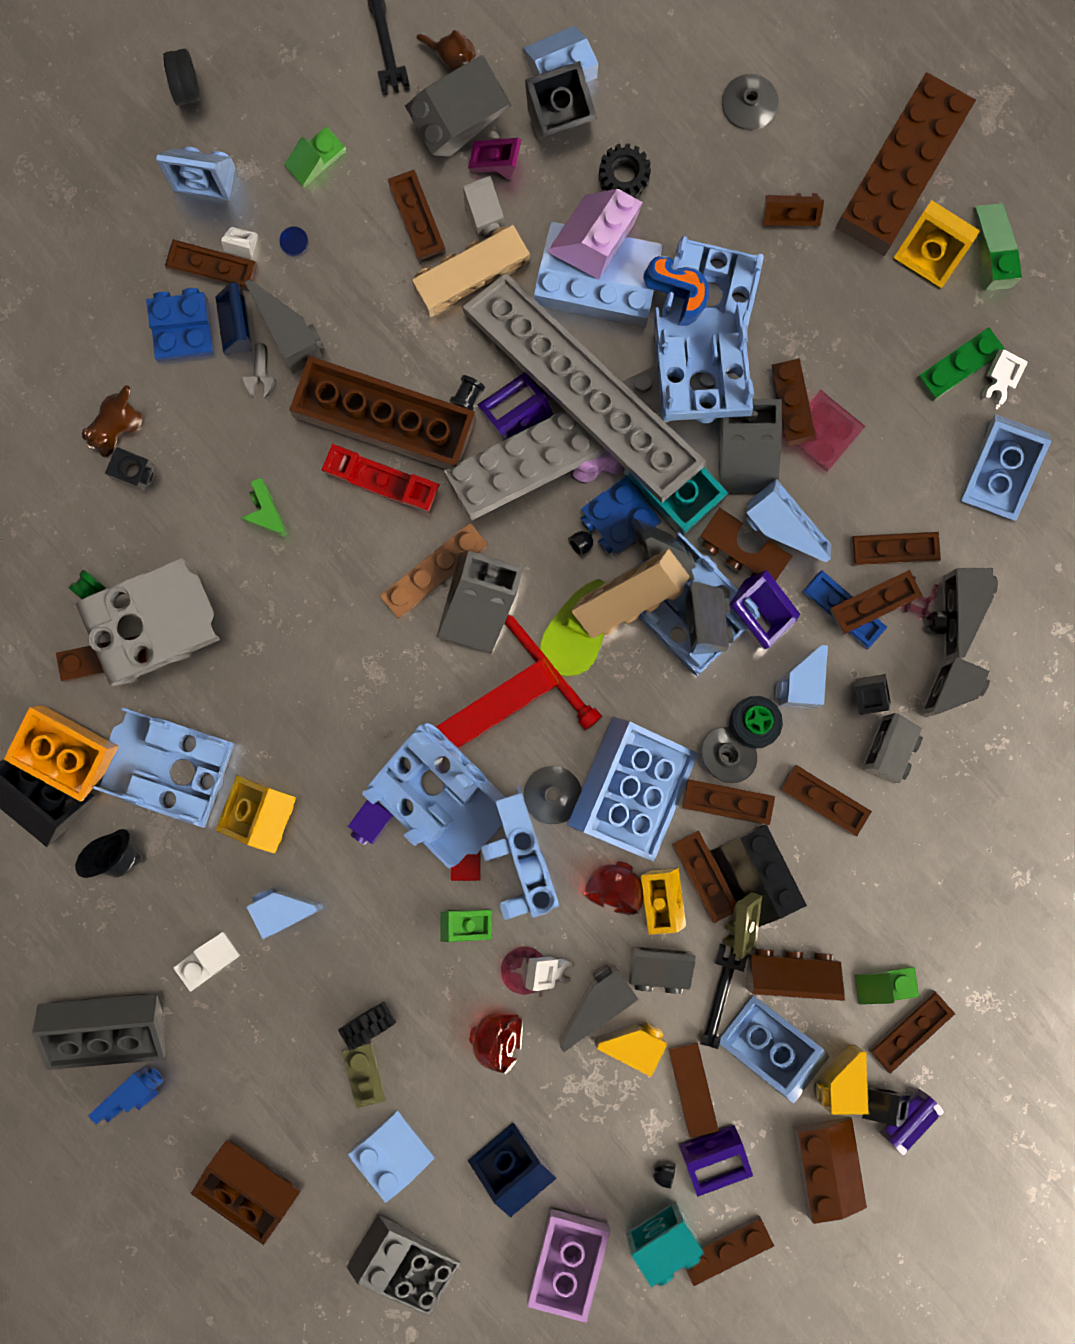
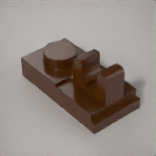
M796 193L795 196L766 195L763 225L820 226L824 199L818 197L816 193H812V197L801 196V193Z

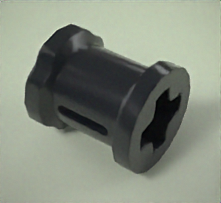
M462 375V383L456 395L451 396L449 402L473 411V404L479 392L484 391L485 386L470 376Z

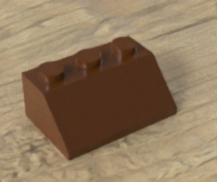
M756 948V954H748L746 989L754 995L845 1000L841 961L833 959V954L815 953V958L803 957V952L786 951L785 956L774 955V950L760 948Z
M852 1117L793 1126L806 1211L810 1221L813 1224L842 1220L866 1209L867 1204Z
M226 1140L208 1164L190 1194L264 1245L300 1191L294 1188L291 1182L280 1178L270 1171L264 1163L257 1162L247 1155L241 1147Z

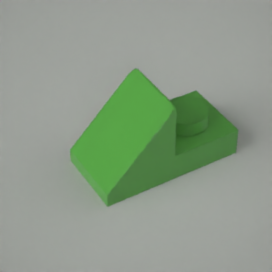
M326 126L310 141H307L304 137L300 138L284 166L305 187L344 154L346 147Z
M262 478L250 482L254 489L249 492L256 508L261 507L262 509L248 514L241 519L249 525L275 535L287 536L288 533L266 483Z
M492 910L440 911V942L492 939Z
M913 966L854 975L859 1005L893 1004L895 1000L919 997L916 971Z

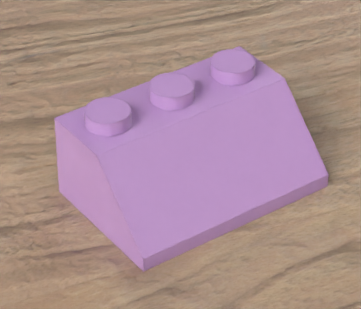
M619 189L585 195L550 246L548 253L599 280L633 228L643 202Z

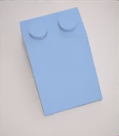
M193 147L173 148L157 154L156 161L174 192L230 200L235 165L227 154L219 151H213L211 154L202 153Z
M994 414L961 501L1016 521L1051 444L1050 434Z
M777 479L749 500L746 512L748 517L746 519L755 531L761 530L765 536L824 562L831 559V543Z
M754 995L721 1036L720 1045L793 1104L830 1057L822 1047Z

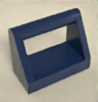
M230 283L215 296L224 355L252 352L253 345L246 296L239 283Z

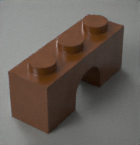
M719 507L697 540L702 543L700 547L712 556H715L717 553L726 559L724 563L736 572L742 570L751 577L767 570L776 581L792 558V555L770 540L756 553L743 551L738 546L737 534L744 523Z

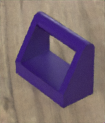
M525 372L477 404L479 410L501 441L554 415L545 395ZM526 386L532 396L497 420L490 412V409Z
M767 570L745 579L730 602L732 609L763 649H767L775 643L800 616L799 611ZM748 597L759 607L760 612L770 623L771 627L767 633L743 602Z
M919 1089L910 1099L907 1119L903 1124L897 1127L886 1125L879 1133L904 1156L944 1111L932 1097Z
M735 1125L679 1145L697 1197L753 1177L743 1143ZM739 1155L743 1167L704 1182H698L696 1170Z

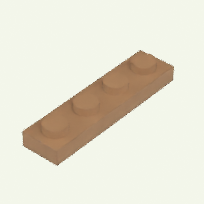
M469 523L382 593L380 597L396 617L400 619L454 575L460 552L469 550L480 554L489 545L473 525Z

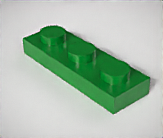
M988 327L921 373L917 379L934 401L994 360L999 349H1006L990 327Z

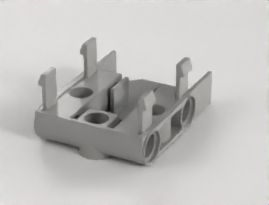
M183 558L156 570L140 574L76 603L89 635V644L95 650L110 686L125 685L136 680V677L173 661L178 662L190 657L191 652L220 640L215 635L211 626L214 611L198 575L188 572L186 567L188 562ZM126 594L128 598L126 606L117 609L115 604L117 597ZM129 614L138 616L143 624L142 633L133 640L123 639L117 630L120 619ZM105 633H109L111 635V643L109 646L102 648L99 643L100 637ZM144 648H148L151 653L150 659L146 663H140L138 660L139 652Z

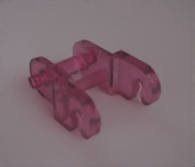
M934 584L930 597L922 596L918 598V600L925 602L923 608L910 602L903 606L905 607L904 612L907 613L908 610L921 613V618L924 619L926 614L930 613L928 610L929 604L935 601L939 584Z

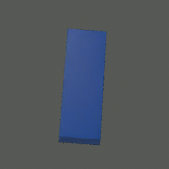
M823 570L801 592L834 622L835 620L829 609L853 597ZM877 618L848 632V634L865 649H869L887 629V626Z

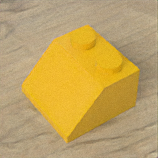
M931 200L893 258L942 288L974 242L980 230Z
M236 775L216 831L246 845L276 853L277 847L282 840L286 823L292 813L296 797Z
M647 1022L644 1027L636 1023L599 1035L594 1041L598 1050L652 1077L668 1045L663 1037L662 1030Z
M849 1044L821 1074V1083L816 1084L817 1101H821V1105L831 1115L868 1114L866 1051L855 1044Z

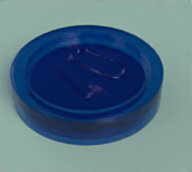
M295 226L286 228L279 238L282 250L290 256L303 254L309 243L305 231Z

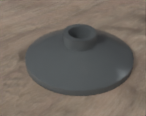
M744 74L736 77L727 85L722 96V108L725 116L733 125L741 129L756 130L766 126L773 120L778 110L779 98L775 87L769 80L760 75ZM747 95H754L757 99L749 101Z
M730 727L714 729L705 737L702 743L701 757L703 764L716 779L725 783H739L746 780L754 772L757 765L756 749H751L739 743L734 738ZM722 755H726L729 758V762L725 761Z
M543 767L534 772L526 782L524 788L526 808L535 819L542 823L560 824L570 819L582 791L581 785L575 775L563 767ZM551 789H555L559 793V797L555 801H551L547 797V793Z

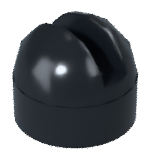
M586 531L576 532L568 538L572 549L581 557L588 553L593 546V538Z
M934 611L928 614L926 620H933V625L926 626L928 631L933 634H946L947 612Z
M661 1163L654 1169L656 1172L653 1174L654 1181L661 1187L671 1189L676 1165Z

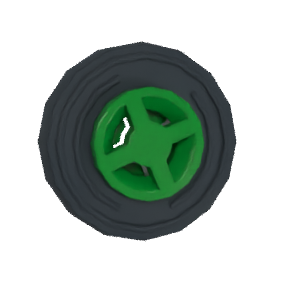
M750 696L741 700L734 707L730 716V730L734 738L743 746L751 749L764 748L774 743L780 736L783 727L782 714L778 706L770 699L762 696Z

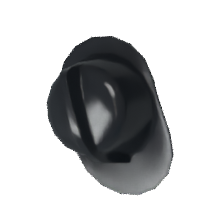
M120 829L114 833L99 837L84 847L78 855L75 871L82 878H90L100 874L115 878L121 877L132 866L141 862L142 857L137 852L135 845L130 841L128 830Z

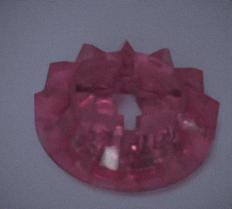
M519 947L513 949L505 956L501 965V976L504 984L512 992L522 995L537 992L525 988L521 974L511 972V970L521 968L523 958H526V963H529L530 958L544 957L539 951L530 947Z

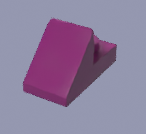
M506 138L474 141L468 169L474 173L497 171L508 180H511L517 163L521 139Z

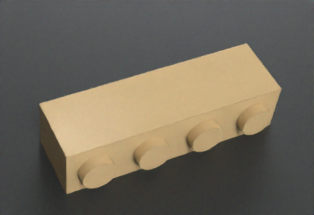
M514 225L508 228L503 226L496 229L488 239L482 242L476 240L470 243L464 252L458 255L450 254L441 260L440 265L432 269L429 267L424 268L415 275L416 278L412 279L413 288L430 318L491 285L503 274L507 273L509 275L530 264V253Z
M668 548L582 596L571 612L591 638L602 633L606 636L612 633L620 623L625 622L629 624L634 621L641 612L645 610L648 613L652 612L661 605L663 600L669 598L672 601L679 597L685 591L683 587L690 576Z

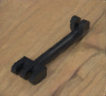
M367 0L369 11H373L386 69L377 71L382 93L388 92L385 80L390 79L393 91L398 90L396 78L402 77L404 88H408L410 85L406 67L396 66L384 8H386L385 0Z
M719 944L714 963L723 966L706 1030L702 1033L700 1040L701 1045L710 1046L714 1049H718L721 1038L717 1036L734 969L744 972L748 958L747 955L743 959H739V961L735 960L736 954L733 953L734 948L732 947L730 948L728 958L723 957L726 950V945Z

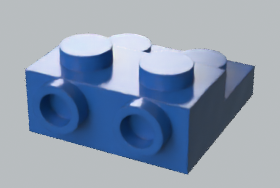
M187 288L182 290V295L171 296L169 292H156L153 294L152 299H146L149 328L152 330L154 355L157 362L214 355L209 304L204 292L199 293L197 288Z
M627 476L606 492L603 491L581 508L580 511L582 515L580 521L589 532L592 530L596 532L600 537V540H598L600 547L607 555L612 553L615 558L637 542L630 520L636 518L654 527L662 522Z
M147 1065L122 1083L88 1117L96 1125L104 1119L107 1123L110 1122L123 1110L129 1112L136 1107L139 1111L159 1094L156 1088L164 1081L163 1076L155 1068H149Z

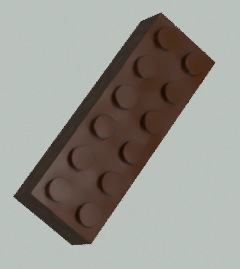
M926 72L835 228L885 256L976 99Z
M308 356L289 409L292 416L296 419L443 469H448L452 466L456 467L462 461L476 421L475 411L312 356Z

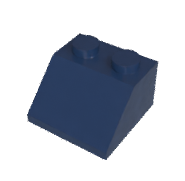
M514 1122L468 1160L493 1203L510 1218L557 1179L544 1158Z

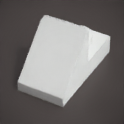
M221 932L193 951L194 953L173 967V969L191 992L238 958L240 954L225 933Z

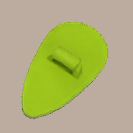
M596 579L576 591L555 615L543 634L540 645L541 651L563 676L580 675L587 671L596 660L604 634L602 633L591 638L571 611L582 596L606 584L603 580Z

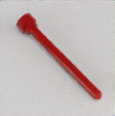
M508 615L504 624L535 662L543 658L546 660L560 682L556 686L557 689L578 713L576 715L579 719L578 724L584 731L588 730L603 717L596 707L586 706L512 615Z

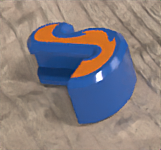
M657 256L650 261L643 275L644 282L647 288L666 294L672 292L675 297L685 299L678 325L688 326L695 322L705 309L709 299V284L705 276L695 268L682 267L674 270L671 267L674 263L671 257Z

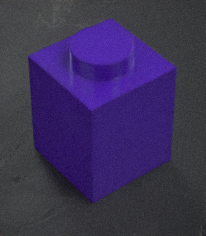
M366 800L347 827L353 830L350 835L361 844L365 845L367 841L374 844L394 816L379 803L371 804Z

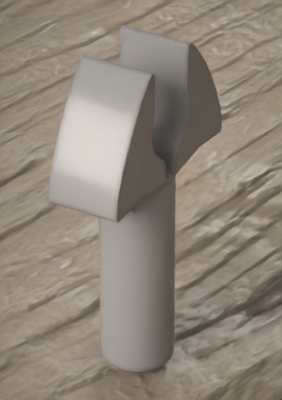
M263 343L255 345L254 373L250 377L243 376V382L254 399V388L259 383V380L264 384L263 397L265 399L271 394L276 384L274 377L266 375V345Z

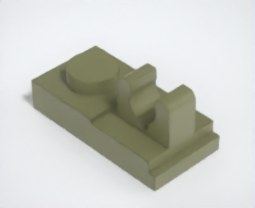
M751 892L736 903L733 912L734 917H736L735 921L732 920L725 925V929L733 932L734 936L728 935L723 942L725 945L734 948L733 953L740 959H743L752 952L757 945L762 895Z
M372 1042L363 1044L351 1051L348 1048L343 1049L342 1054L355 1106L361 1108L386 1101Z

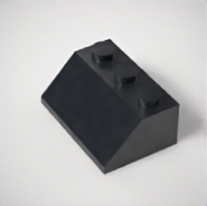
M3 759L0 761V809L45 847H48L70 827L94 797L90 792L80 802Z
M767 825L754 828L710 850L736 903L751 892L762 895L759 927L779 920L807 906Z

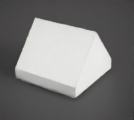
M230 227L222 237L224 252L252 259L258 234Z

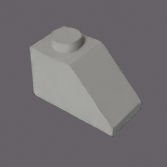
M488 176L463 186L465 208L477 237L483 235L490 237L493 231L504 226V216L491 177Z

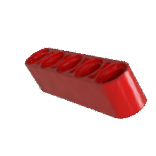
M543 658L440 723L436 728L459 749L539 698L560 682Z

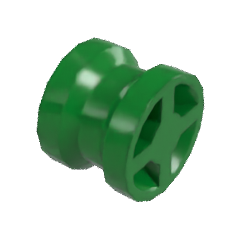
M85 570L79 573L80 578L78 581L71 583L68 587L81 599L106 589L101 582Z

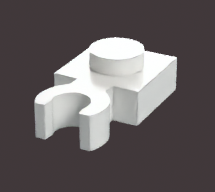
M999 349L986 375L993 379V381L983 389L982 397L990 398L995 390L997 398L994 403L1002 405L1007 399L1006 388H1016L1028 362L1004 349Z
M552 956L530 958L525 988L531 991L554 989L556 981L563 984L570 982L571 978L563 975L565 968L572 967L573 963L562 958L556 959Z

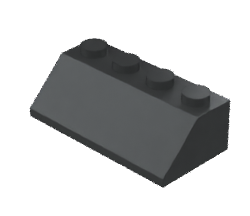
M157 994L37 1004L32 1034L46 1070L165 1060L163 1011Z

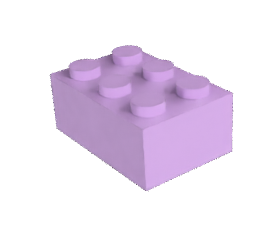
M550 1208L527 1296V1307L587 1323L610 1234L608 1224Z

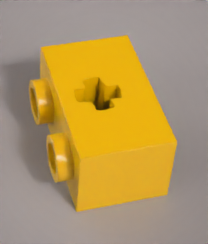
M679 868L650 870L642 874L641 881L648 934L677 933L686 927Z

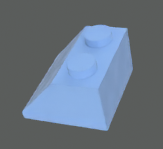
M575 26L523 47V52L534 76L580 61L586 82L597 78L598 61L587 38Z
M821 645L811 651L783 675L780 682L777 681L775 698L780 699L779 706L815 709L824 705L828 645Z
M272 888L253 896L252 900L254 903L247 906L262 939L324 908L320 902L283 890L274 892Z
M396 1111L351 1148L348 1154L385 1203L410 1184L435 1159L399 1111Z

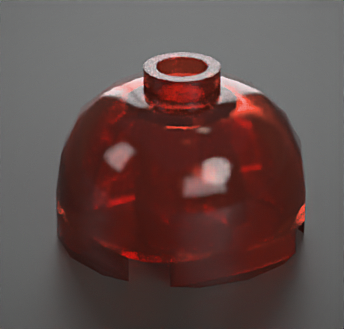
M617 861L616 865L606 864L597 868L589 877L584 891V896L589 901L603 908L605 903L615 907L614 912L625 915H637L644 900L640 877L632 871L633 867L621 861Z
M503 1011L492 1012L483 1017L478 1025L472 1028L469 1042L472 1044L476 1060L483 1067L503 1074L508 1073L512 1069L517 1059L512 1057L514 1047L520 1049L522 1043L523 1022L522 1019L517 1018L519 1015Z

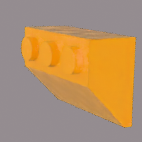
M44 705L29 707L3 760L81 802L106 773L119 746Z

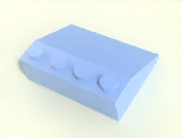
M551 221L538 273L534 300L545 308L646 328L654 290L647 288L643 275L650 261L657 256H661L663 244L626 237L598 280L548 253L550 246L565 226V224Z
M612 717L567 826L654 862L698 753L630 721Z

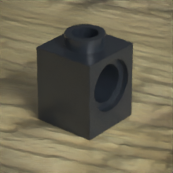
M116 447L105 474L115 481L144 491L146 485L149 486L154 479L155 470L153 468L155 465L144 457ZM138 464L139 470L137 474L128 477L126 474L128 467Z
M886 674L856 679L854 687L860 715L890 710L891 699Z
M879 1087L867 1088L868 1114H862V1118L891 1126H901L907 1119L910 1095Z

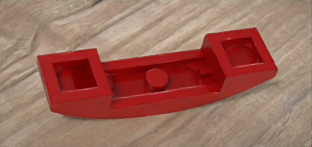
M335 444L331 445L321 469L323 472L356 487L428 512L440 486L439 483L415 474L409 475L364 458L359 453Z

